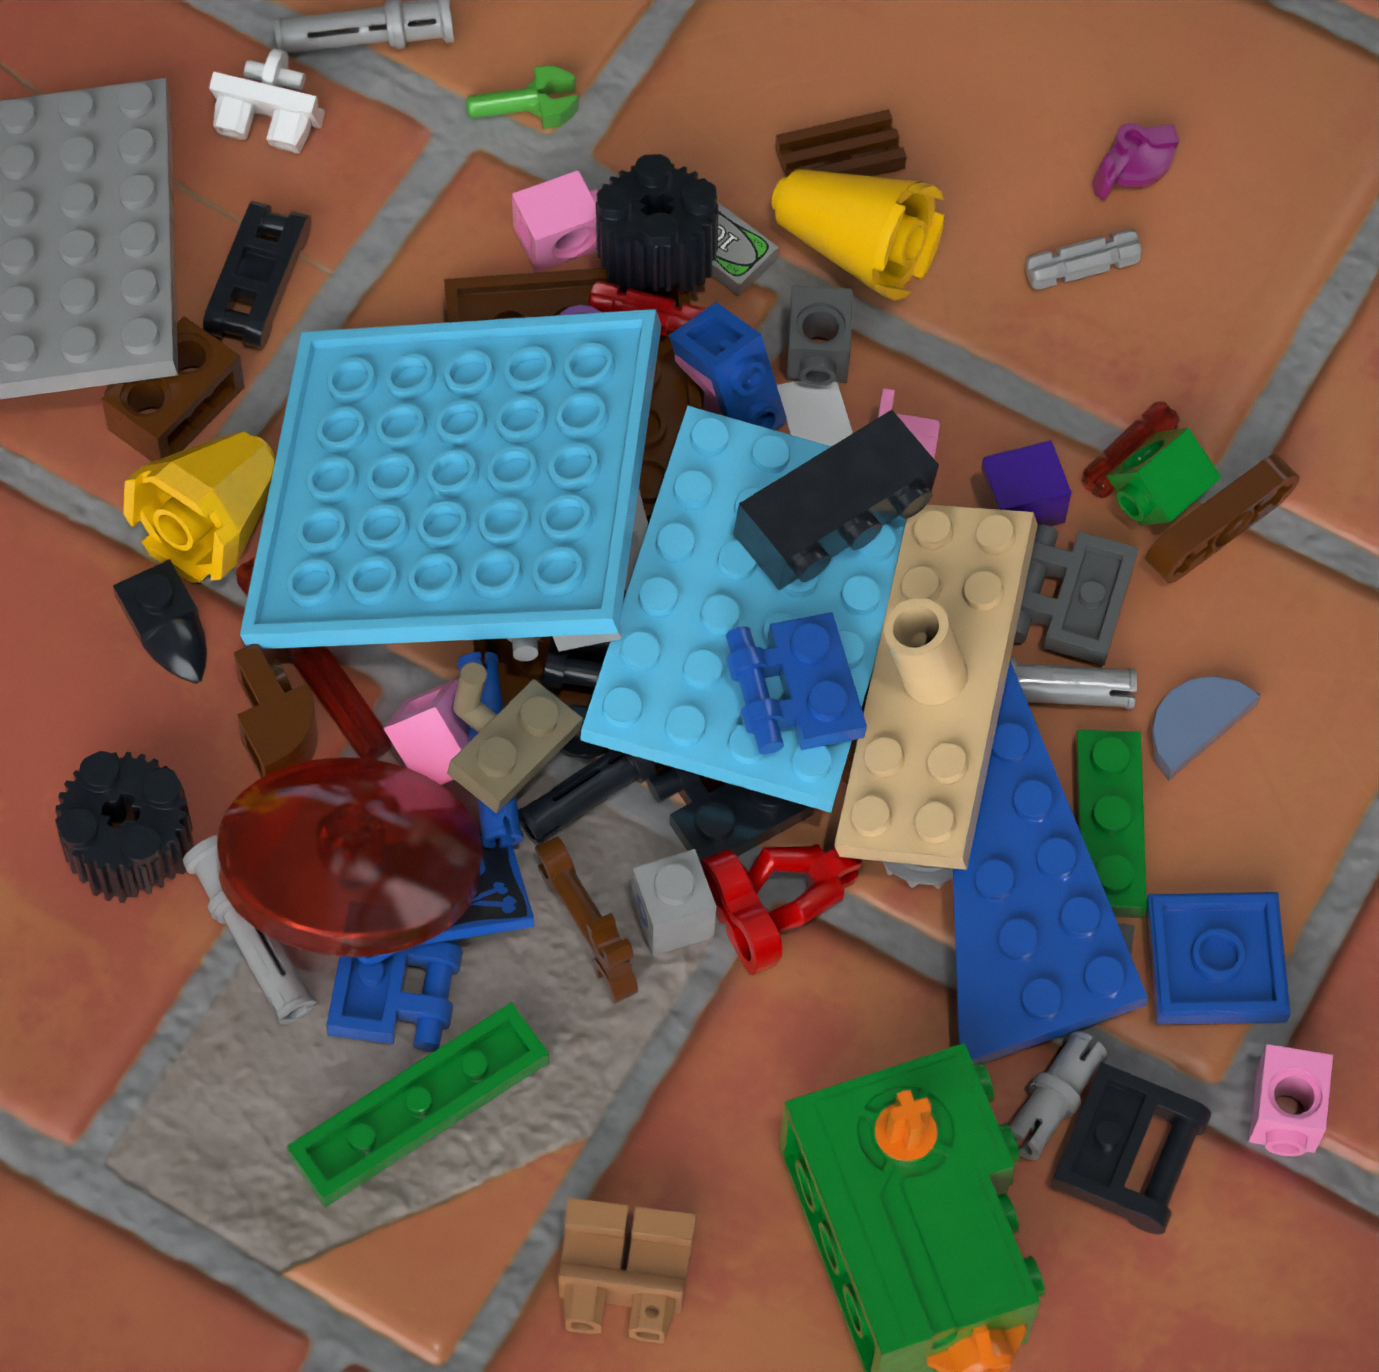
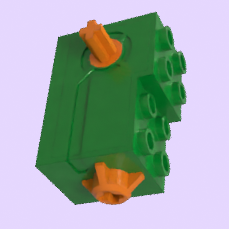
M965 1043L796 1097L784 1103L779 1150L864 1372H1006L1010 1369L1020 1345L1027 1343L1034 1320L1038 1317V1308L1041 1302L1039 1298L1045 1296L1044 1282L1036 1261L1032 1256L1022 1257L1014 1234L1019 1233V1222L1007 1192L1009 1186L1013 1185L1014 1163L1020 1161L1017 1142L1007 1123L998 1125L989 1103L995 1099L989 1073L982 1062L973 1064Z

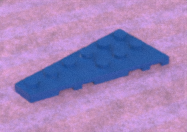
M1011 661L1007 672L967 870L953 868L959 1044H966L973 1064L978 1062L987 1063L1144 1007L1148 1003V996Z

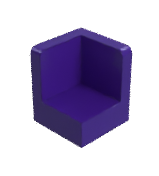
M1052 440L983 458L981 469L993 498L995 509L1034 512L1038 525L1054 526L1065 523L1072 492Z

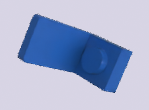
M715 302L669 335L674 354L711 380L723 416L775 431L786 423L787 417L761 333Z

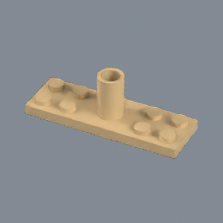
M927 504L920 512L906 519L863 713L867 729L864 738L857 740L834 844L839 857L967 870L1038 526L1034 512Z

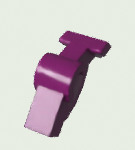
M1136 123L1122 125L1115 136L1109 153L1101 161L1092 181L1095 195L1102 200H1106L1116 184L1124 187H1144L1161 179L1168 172L1179 143L1174 125L1146 128Z

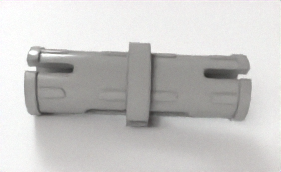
M1082 1031L1071 1032L1066 1044L1046 1073H1038L1029 1085L1031 1096L1010 1124L1016 1142L1019 1139L1022 1140L1029 1130L1031 1132L1019 1150L1021 1157L1029 1160L1039 1159L1043 1148L1064 1117H1072L1081 1105L1079 1094L1108 1055L1105 1047L1097 1041L1091 1051H1087L1082 1059H1079L1080 1054L1092 1039L1091 1035Z

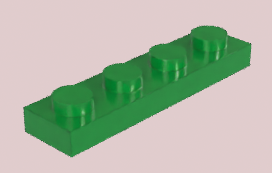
M510 1002L286 1146L288 1156L326 1208L548 1064L549 1052L513 1003Z

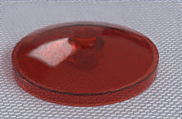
M351 757L323 758L296 763L265 775L238 795L225 812L220 823L217 838L216 866L218 879L227 900L249 924L267 936L286 945L318 954L343 957L376 956L398 952L422 944L447 930L464 914L478 889L482 861V843L477 825L467 808L448 789L431 778L409 768L379 760Z

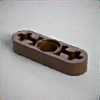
M1278 454L1266 457L1163 533L1147 552L1146 562L1167 583H1173L1181 579L1277 508L1296 488L1300 476Z

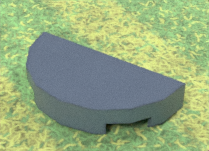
M1218 676L1190 679L1172 689L1156 710L1151 732L1154 761L1168 781L1258 704L1261 695L1240 681Z

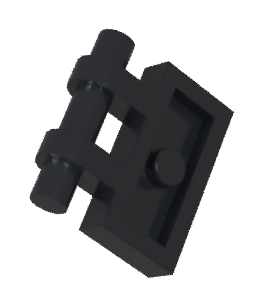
M667 765L665 771L647 780L648 788L658 803L677 793L680 794L686 803V806L670 814V826L687 851L696 850L699 861L725 849L732 850L738 857L813 815L814 811L813 807L730 783H726L709 793L701 780L706 778L705 776Z

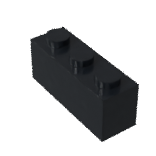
M890 410L740 502L733 535L778 590L783 589L797 579L801 582L810 581L826 569L831 562V558L848 547L852 550L863 548L880 533L883 525L899 515L903 519H907L920 512L933 496L932 488L939 464L896 413Z

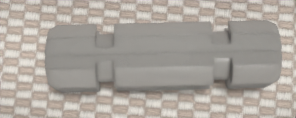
M1126 229L1111 233L1110 240L1105 241L1103 236L1058 247L1056 248L1057 254L1052 255L1050 250L1031 254L1026 258L1025 272L1033 289H1043L1057 285V278H1062L1063 282H1069L1110 271V264L1115 263L1117 268L1136 264L1141 259L1142 247L1136 232L1132 229Z

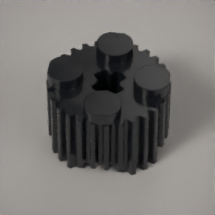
M643 155L638 158L634 166H630V172L619 171L618 178L611 176L609 184H603L602 188L597 192V256L601 259V266L607 267V282L619 285V291L630 288L645 292L644 290L647 287H651L653 292H658L660 287H664L666 291H671L672 286L676 285L678 291L688 290L694 292L696 284L703 286L705 278L712 277V261H716L718 204L716 186L705 178L698 179V173L695 171L687 173V167L683 166L680 169H675V164H672L669 158L664 155Z
M98 751L84 758L80 764V771L75 770L73 772L75 780H66L64 783L66 792H59L60 804L55 806L57 815L55 823L65 859L69 863L72 873H78L80 882L83 884L89 881L94 896L97 897L103 892L105 900L111 901L114 896H117L120 903H125L127 897H138L139 890H144L147 894L152 893V886L155 884L160 888L164 887L163 879L166 877L173 880L176 877V873L184 874L186 869L182 860L185 854L194 847L191 832L193 831L185 792L176 773L167 766L160 768L159 762L155 758L147 762L145 754H140L135 759L132 758L131 752H126L123 758H119L116 752Z

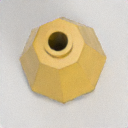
M243 431L224 435L143 465L125 480L123 515L132 528L141 521L149 535L141 542L149 555L160 563L170 559L179 576L188 582H201L209 574H211L210 581L221 580L238 564L267 503L275 464L274 452L263 439L251 436Z

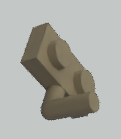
M471 662L465 664L461 669L453 701V710L459 718L476 730L478 734L450 760L447 774L497 814L580 731L583 718L535 679L496 714L481 702L487 678L486 669L479 663Z

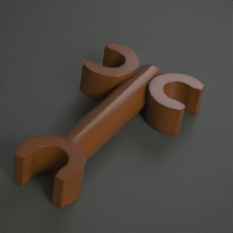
M557 836L535 846V851L542 861V864L538 865V869L548 887L552 890L556 889L596 955V958L592 960L595 973L598 978H605L613 1003L615 1004L638 993V985L631 969L632 964L629 961L634 957L631 944L627 938L621 940L612 913L603 917L578 878L572 859L562 840Z

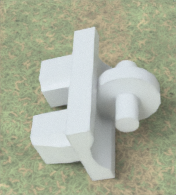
M272 49L265 64L247 60L244 68V77L262 81L261 83L213 72L209 90L217 100L213 127L218 134L239 140H247L254 113L272 117L266 139L269 145L281 150L300 153L311 127L321 129L326 112L324 109L318 108V98L314 95L283 88L288 87L302 90L305 83V73L288 69V54L286 51Z

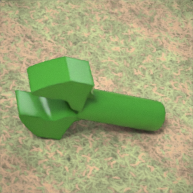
M548 65L534 67V80L526 88L467 96L465 107L470 118L529 111L539 116L543 129L561 127L578 112L579 95L563 96L558 99L550 98L548 95L553 93L575 92V76L561 68Z

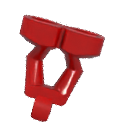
M813 844L811 846L764 847L749 872L730 849H725L700 860V864L716 904V916L722 924L726 923L727 936L749 974L755 975L776 966L782 958L783 946L780 932L802 926L843 902L844 888L853 885L857 881V870L862 865V859L839 857L836 848L824 853L819 844ZM773 872L804 873L809 888L799 897L770 912L763 906L757 894Z

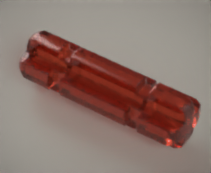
M1165 402L1153 403L1142 414V421H1134L1103 451L1105 453L1104 457H1096L1084 469L1081 482L1097 498H1106L1115 490L1106 475L1156 432L1178 429V423L1180 422L1179 414Z

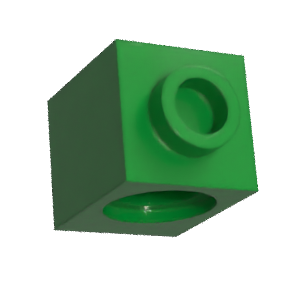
M1189 427L1156 432L1106 475L1117 491L1116 500L1120 508L1126 515L1137 521L1139 526L1172 522L1222 478Z

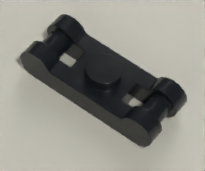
M256 201L250 202L208 303L203 320V330L212 336L223 338L226 333L243 337V342L246 345L258 348L266 346L271 333L273 318L300 250H303L307 244L311 230L310 215L291 211L289 216L272 212L271 205ZM266 235L279 238L278 243H276L273 241L265 240L264 238ZM236 299L253 303L249 314L232 310Z

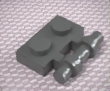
M1038 525L1014 643L1025 642L1030 625L1038 623L1049 626L1044 643L1045 649L1105 665L1139 548L1078 531L1071 552L1055 547L1058 537L1056 529L1048 525ZM1055 576L1064 579L1058 599L1040 594L1045 578Z

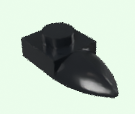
M171 560L164 561L113 585L115 597L142 646L152 659L165 670L181 679L195 684L201 682L207 661L206 637L199 618L198 608Z

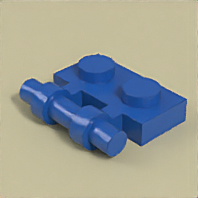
M833 612L770 624L768 639L771 648L767 649L755 646L749 627H737L726 633L731 653L726 658L731 680L740 684L746 705L742 708L741 715L746 732L755 736L759 753L771 754L781 750L784 747L780 730L793 727L795 728L801 750L864 738L867 724ZM780 677L786 700L778 701L770 698L765 678Z
M349 904L326 1025L328 1036L394 1044L398 1020L411 1021L417 1025L413 1042L414 1047L423 1051L432 1052L440 1048L443 1029L448 1028L451 1024L453 1004L448 1001L452 974L460 971L463 950L458 946L459 939L405 947L380 962L364 964L359 961L354 945L358 939L354 932V920L365 914H378L396 919L394 910ZM408 965L426 969L422 994L403 992Z

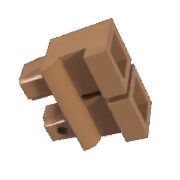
M567 1197L562 1259L559 1269V1297L564 1298L566 1330L585 1334L601 1333L605 1305L613 1304L632 1307L629 1337L637 1341L664 1343L673 1320V1314H681L695 1240L697 1214L635 1206L627 1270H622L628 1231L629 1205Z

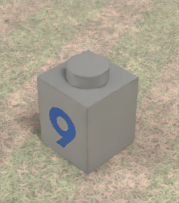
M695 849L632 868V902L652 956L714 938L716 904Z

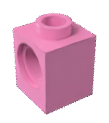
M579 170L512 193L513 228L536 273L597 252L596 202L598 190L589 191Z
M1266 1044L1256 1068L1248 1142L1265 1145L1268 1151L1282 1156H1300L1305 1152H1316L1326 1131L1333 1055ZM1278 1096H1291L1303 1105L1305 1113L1289 1114L1277 1105L1275 1098Z

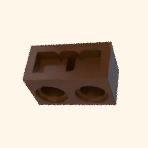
M185 316L177 322L178 375L111 384L107 386L104 396L101 398L108 430L151 462L183 451L245 388L240 355ZM188 366L200 367L192 372L180 371L181 369ZM147 407L159 408L157 411L148 414L138 413Z

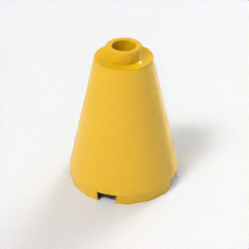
M796 169L788 177H783L777 183L772 195V208L775 210L776 221L780 226L880 296L893 301L904 299L911 293V291L903 289V287L912 276L923 279L928 272L939 247L945 220L944 214L935 211V198L944 200L942 192L935 185L923 181Z

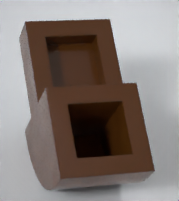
M251 644L234 652L239 682L252 705V708L237 714L242 743L270 794L295 781L310 764L317 747V722L309 684L306 683L292 689L279 660L276 659L268 663L258 644Z

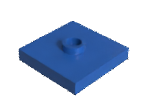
M1278 892L1148 894L1146 918L1155 1025L1285 1023L1288 1021L1291 1013Z

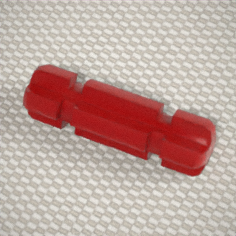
M604 281L595 282L588 300V306H592L602 313L656 309L661 322L660 334L666 336L669 334V330L676 331L705 310V308L684 303L682 308L675 307L676 300L630 288L627 289L626 293L619 292V285Z

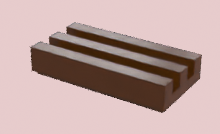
M890 110L776 135L775 147L786 177L798 167L828 160L831 164L807 170L874 176L905 169L907 156L904 148L899 146L900 137L897 129L892 127L893 118ZM881 148H885L886 150L884 152L851 159L852 155Z

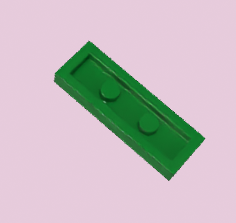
M1077 730L1074 740L1077 825L1115 917L1144 918L1147 909L1141 731Z

